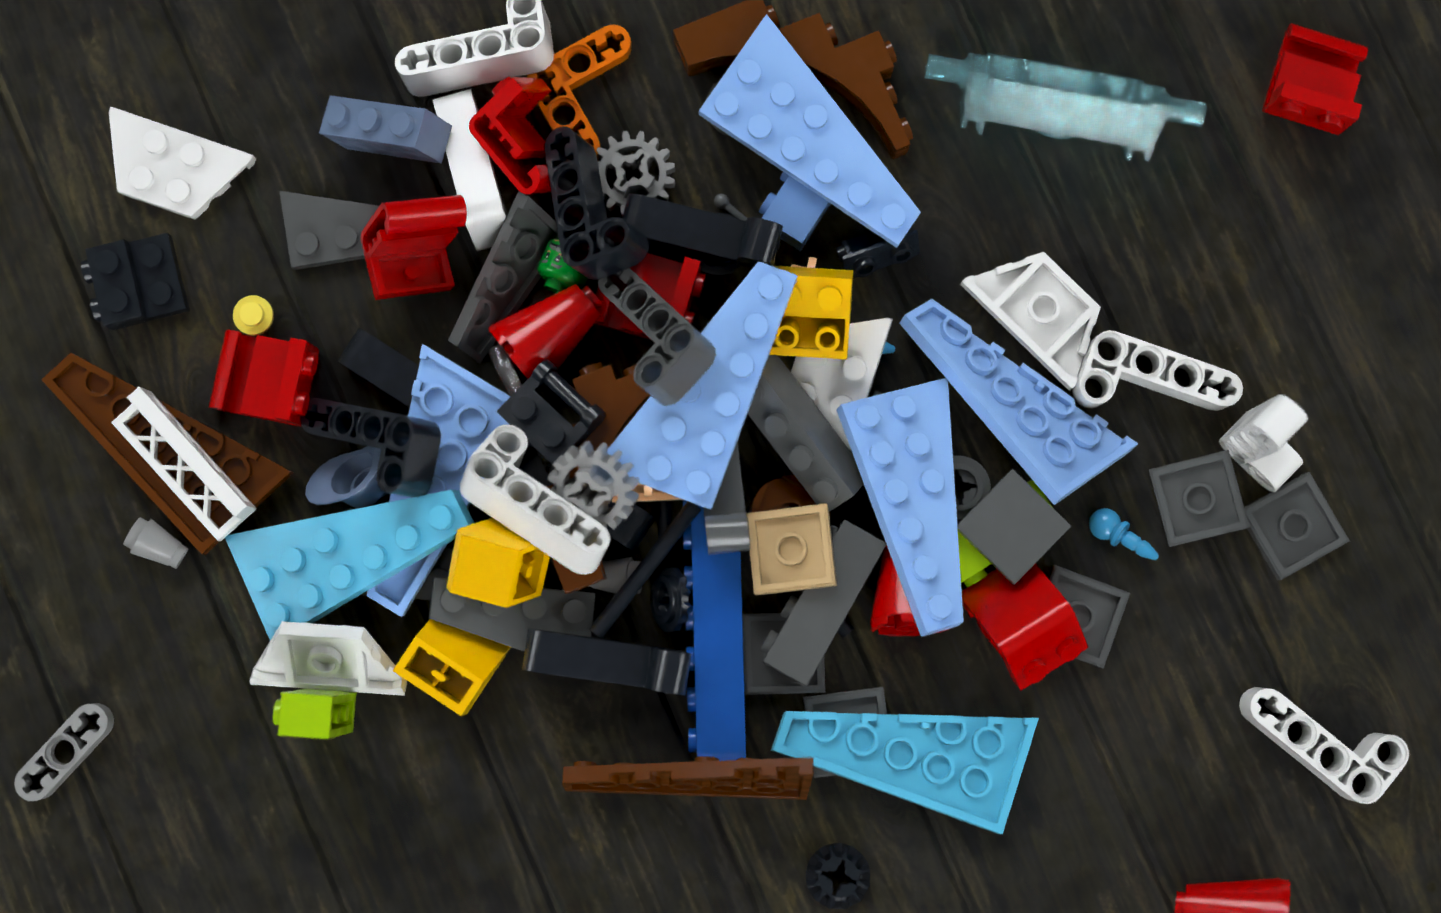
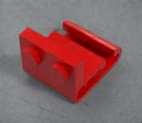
M1291 23L1282 41L1262 111L1340 135L1358 120L1362 104L1353 102L1361 75L1356 74L1359 61L1363 62L1366 59L1368 47Z
M507 77L493 88L492 93L494 96L470 119V133L521 193L551 192L547 164L535 165L530 159L545 157V141L525 116L552 90L542 78Z
M462 195L384 202L380 204L361 232L362 248L375 300L450 291L455 286L446 247L459 233L457 227H463L466 224L467 209Z
M647 253L640 263L630 267V269L692 325L695 315L694 312H690L694 296L700 298L706 279V274L701 273V261L685 257L684 262L680 263ZM598 286L595 295L602 305L597 308L601 316L595 324L651 340L600 291Z
M226 330L208 408L302 427L300 417L305 416L308 410L313 376L318 365L319 349L306 340L291 338L290 341L260 335L253 337L243 335L240 331Z
M1036 563L1014 585L995 569L980 581L962 590V606L971 618H976L979 629L1002 657L1013 682L1020 691L1031 684L1041 681L1048 673L1065 662L1074 660L1081 652L1089 648L1071 605Z

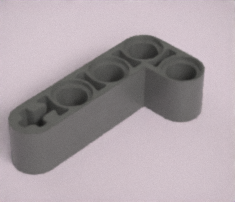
M630 268L600 279L598 281L600 291L655 343L635 366L633 373L634 381L660 404L670 406L677 403L713 364L716 356L715 347Z
M738 442L736 443L712 510L703 507L709 555L750 551Z

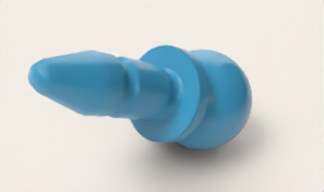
M1103 508L1095 511L1090 517L1089 529L1096 538L1110 540V544L1114 547L1121 542L1123 546L1131 551H1135L1141 557L1152 560L1158 559L1159 555L1151 544L1145 540L1142 541L1141 537L1128 531L1130 523L1127 521L1121 522L1119 515L1115 511Z

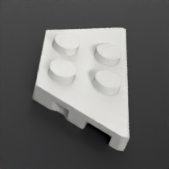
M110 107L109 120L117 191L124 196L196 220L209 207L210 202L214 198L221 196L231 187L229 183L246 167L250 169L255 164L256 158L249 153Z
M1045 252L1026 257L1024 260L996 267L994 270L976 276L966 277L960 283L977 302L1069 391L1077 384L1084 355H1086L1090 343V335L1093 326L1096 324L1101 307Z
M890 318L850 323L847 359L796 356L792 367V375L850 451L851 448L836 410L841 404L868 398L893 321Z
M282 621L254 666L250 685L405 696L407 680L393 671L395 664L364 627Z

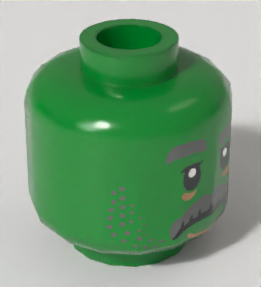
M559 238L551 239L537 267L538 274L546 280L544 287L555 294L575 284L582 290L586 286L588 278L563 261Z

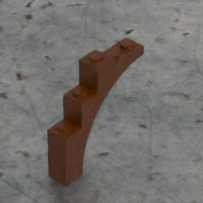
M745 0L674 29V44L688 77L717 68L730 67L766 14L776 27H779V21L771 4L765 6L763 0ZM820 12L779 29L822 85L834 90L860 111L879 134L892 160L907 154L911 145L909 140L913 139L912 130L905 117L899 118L894 106L898 103L892 84L889 81L886 83L883 81L891 77L894 69L893 63L897 62V58L889 40L883 41L879 30L835 48L834 46L838 45L835 30L830 22L824 23Z
M598 362L580 369V376L572 379L579 394L592 406L597 404L606 412L604 421L578 449L586 441H590L593 450H597L602 443L607 444L608 450L648 400L650 395L634 381L633 373L636 365L623 370L624 377L617 379L611 365L603 367L602 363ZM578 466L571 470L569 479H573L576 476V472L579 470ZM555 484L549 485L547 488L551 489ZM552 558L566 594L607 579L602 560L593 573L584 575L571 571Z

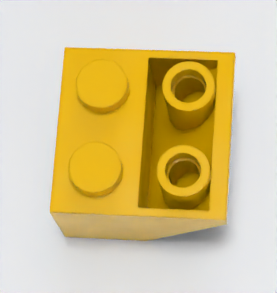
M774 266L796 274L798 278L769 355L847 359L853 270Z
M494 518L471 523L468 526L457 529L446 588L452 594L508 608L541 596L550 556Z
M430 619L415 636L393 671L452 711L463 716L468 714L511 647Z

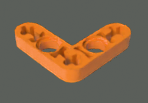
M612 24L555 53L554 59L547 69L527 75V78H538L541 74H545L547 78L555 77L551 83L557 97L550 100L548 94L538 104V107L552 131L563 126L569 127L574 132L578 130L579 136L588 143L593 144L597 161L600 158L596 151L598 147H601L599 139L571 90L621 64L629 57L632 47L629 33L625 28ZM613 37L616 41L623 40L620 43L621 50L615 53L612 48H609L600 53L603 61L597 63L595 52L591 49V46L596 45L599 52L608 46L607 38ZM576 54L588 56L591 60L589 68L582 73L572 71L568 66L572 56ZM569 106L573 108L575 118L570 124L560 125L554 121L553 114L558 107ZM581 125H583V126L585 127V129H579V128H580Z

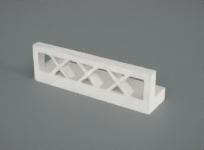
M138 387L127 397L132 404L111 423L216 540L222 541L257 508L151 391ZM140 412L151 424V436H136L126 424ZM142 441H150V450ZM158 442H167L178 454L177 466L162 465L157 459ZM168 470L177 471V479ZM185 471H194L205 484L204 495H190L184 489ZM195 500H204L203 509ZM211 500L221 501L233 515L220 528L210 518Z

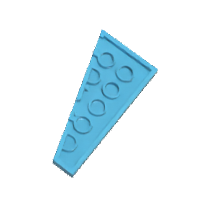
M451 489L230 534L225 539L271 640L282 621L314 623L456 538L457 529L474 523L459 490Z
M785 711L771 751L789 758L814 757L813 766L996 834H1003L1039 718Z

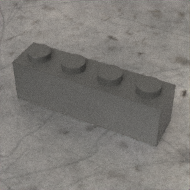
M769 355L748 415L816 504L827 503L830 512L853 497L864 485L854 456L778 355Z
M845 519L839 528L831 524L837 586L803 590L799 598L792 594L780 616L786 619L780 632L777 633L771 630L760 649L761 652L766 654L762 663L804 687L810 681L886 546V543Z

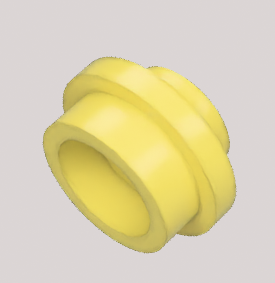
M250 295L242 298L235 305L233 321L236 327L243 333L260 335L272 325L274 312L270 303L264 298Z

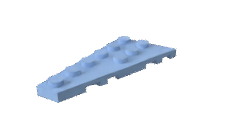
M766 14L699 109V115L897 248L919 217L920 210Z
M760 261L756 263L701 332L713 344L716 350L715 360L710 368L675 404L670 406L662 405L650 396L608 448L607 453L611 456L618 450L622 452L619 459L622 465L625 463L633 464L632 469L628 472L629 477L639 478L640 484L712 510L798 275Z
M930 299L908 312L899 322L1054 505L1117 462L1138 445L1130 437L1126 436L1122 439L1106 428L1108 422L1097 414L1092 418L1076 407L1073 397L1023 363L1019 367L1002 355L1005 350L995 342L988 345L975 336L968 323L935 300Z
M422 344L419 356L420 364L416 380L413 383L412 400L408 416L432 421L438 425L441 432V443L433 481L426 495L451 489L459 490L468 509L471 503L463 497L460 491V483L471 455L494 429L501 425H509L496 411L511 396ZM391 494L389 502L412 497ZM446 545L367 591L366 596L397 615L405 616Z
M943 378L841 404L836 411L921 637L960 625L964 621L948 380Z

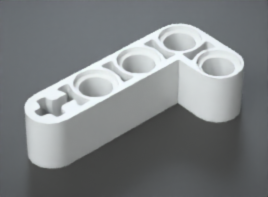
M507 0L508 24L404 47L395 57L394 64L406 88L414 96L425 97L500 81L507 77L512 78L533 74L547 69L554 59L550 21L542 1Z
M468 89L433 99L436 116L452 125L446 146V154L457 195H462L466 203L467 219L465 225L476 251H480L493 246L508 213L501 197L492 159L469 130L470 119L478 112L472 90Z
M1110 330L1100 333L1090 341L1077 376V384L1072 389L1073 397L1079 405L1085 408H1095L1112 398L1120 378L1213 411L1222 410L1234 405L1239 401L1243 393V385L1240 378L1231 371ZM1100 342H1107L1112 345L1115 351L1113 360H1105L1099 355L1098 344ZM1138 355H1145L1151 360L1152 371L1150 374H1144L1137 368L1136 358ZM1176 368L1184 369L1189 374L1190 383L1188 387H1182L1176 383L1174 379ZM1087 379H1095L1101 384L1102 395L1100 398H1093L1088 395L1085 389ZM1219 383L1222 384L1221 391L1226 393V396L1220 399L1218 398L1219 391L1210 388ZM1201 385L1207 386V387H1205V388H1203V389H1201V390L1198 391V389L1201 387Z
M1277 395L1246 411L1219 439V444L1224 450H1229L1230 456L1261 486L1275 493L1303 464L1302 458L1287 441L1307 422L1308 418L1294 401L1284 395Z
M498 426L471 455L460 483V491L463 497L571 571L584 575L593 573L598 568L610 543V535L607 529L592 517L518 469L528 446V439L525 433L516 426Z
M1250 688L1243 693L1240 699L1239 707L1241 714L1251 724L1347 800L1363 804L1377 801L1401 772L1409 759L1407 744L1395 735L1383 733L1368 734L1354 751L1350 750L1299 707L1274 689ZM1267 699L1264 704L1266 708L1280 715L1275 718L1271 714L1260 713L1261 706L1257 703L1258 700ZM1297 721L1301 725L1302 735L1299 740L1292 742L1288 737V728L1290 724ZM1383 742H1386L1390 748V755L1385 762H1381L1377 755V750ZM1329 747L1333 752L1334 759L1328 768H1324L1320 762V755L1325 748ZM1361 773L1366 781L1365 788L1362 792L1356 794L1353 790L1352 782Z

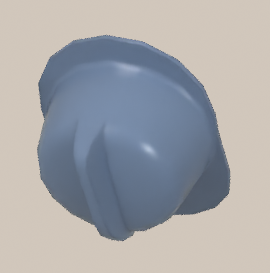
M367 446L361 450L342 454L325 462L313 473L306 485L305 495L308 501L315 505H328L342 501L352 507L363 508L372 506L381 497L390 494L382 491L377 484L376 475L381 449Z

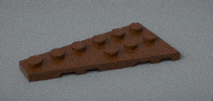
M73 353L65 357L41 379L201 554L206 555L220 542L216 540L111 423L132 404L127 397L137 387ZM159 400L256 508L294 474V472ZM140 412L126 424L136 436H151V424ZM142 441L150 450V441ZM158 442L157 459L162 465L177 466L178 454L167 442ZM168 470L177 479V471ZM185 471L184 489L190 495H204L205 484L194 471ZM195 500L203 509L204 500ZM211 500L210 518L220 528L233 515L221 501Z
M701 756L696 757L694 762L645 764L621 762L614 765H598L590 761H576L573 763V766L563 767L562 784L565 791L807 800L813 777L814 757L779 759L739 758L736 760L719 761V758Z

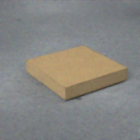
M827 503L746 513L753 589L756 596L837 586L829 507Z

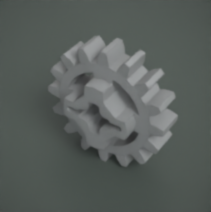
M623 131V141L617 142L610 136L608 138L610 148L606 150L598 147L596 150L601 159V162H597L604 199H609L606 208L609 212H612L617 206L621 207L622 217L628 194H644L648 197L668 201L669 195L664 189L675 187V180L667 176L675 172V164L665 163L670 157V151L668 148L658 151L659 139L656 137L649 143L645 142L644 132L639 131L636 139H630L629 133ZM627 151H637L635 154L621 155V153ZM653 160L659 168L658 181L648 172ZM608 168L617 176L613 189L607 183ZM636 169H639L640 179L632 177L627 181L625 171L628 170L633 173Z
M586 441L580 449L574 445L571 446L564 453L565 456L561 455L553 464L556 469L549 474L547 480L555 485L550 490L604 527L608 524L612 529H615L622 519H627L633 511L632 506L639 498V494L632 491L638 485L639 478L628 476V472L632 469L633 464L625 463L622 465L619 462L622 452L618 450L611 456L607 453L606 443H602L597 450H593L590 441ZM578 466L579 470L576 472V476L573 479H569L571 470ZM614 496H618L616 504L608 508L611 499Z

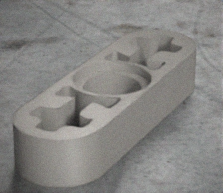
M100 703L86 704L79 707L17 773L14 784L18 795L27 801H37L51 796L111 732L114 725V717L111 710ZM86 714H99L100 717L97 720V724L100 726L99 730L90 729L81 738L70 732L71 729L74 733L81 732L87 726L89 721L85 717ZM62 740L69 741L75 750L73 759L67 764L59 762L55 757V747ZM48 766L59 772L58 775L55 771L48 772L41 779L40 784L44 787L43 789H30L29 786L33 782L29 777L30 775L41 774Z

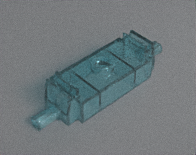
M968 53V57L964 58V60L929 54L925 69L926 79L959 84V88L964 89L960 108V128H966L968 120L975 121L976 130H978L979 135H982L985 122L988 121L1033 129L1045 136L1056 139L1079 137L1123 146L1126 161L1132 159L1134 150L1143 151L1144 159L1150 161L1155 142L1166 121L1202 127L1207 109L1205 102L1170 97V94L1165 93L1164 87L1144 84V81L1140 79L988 53L987 56Z

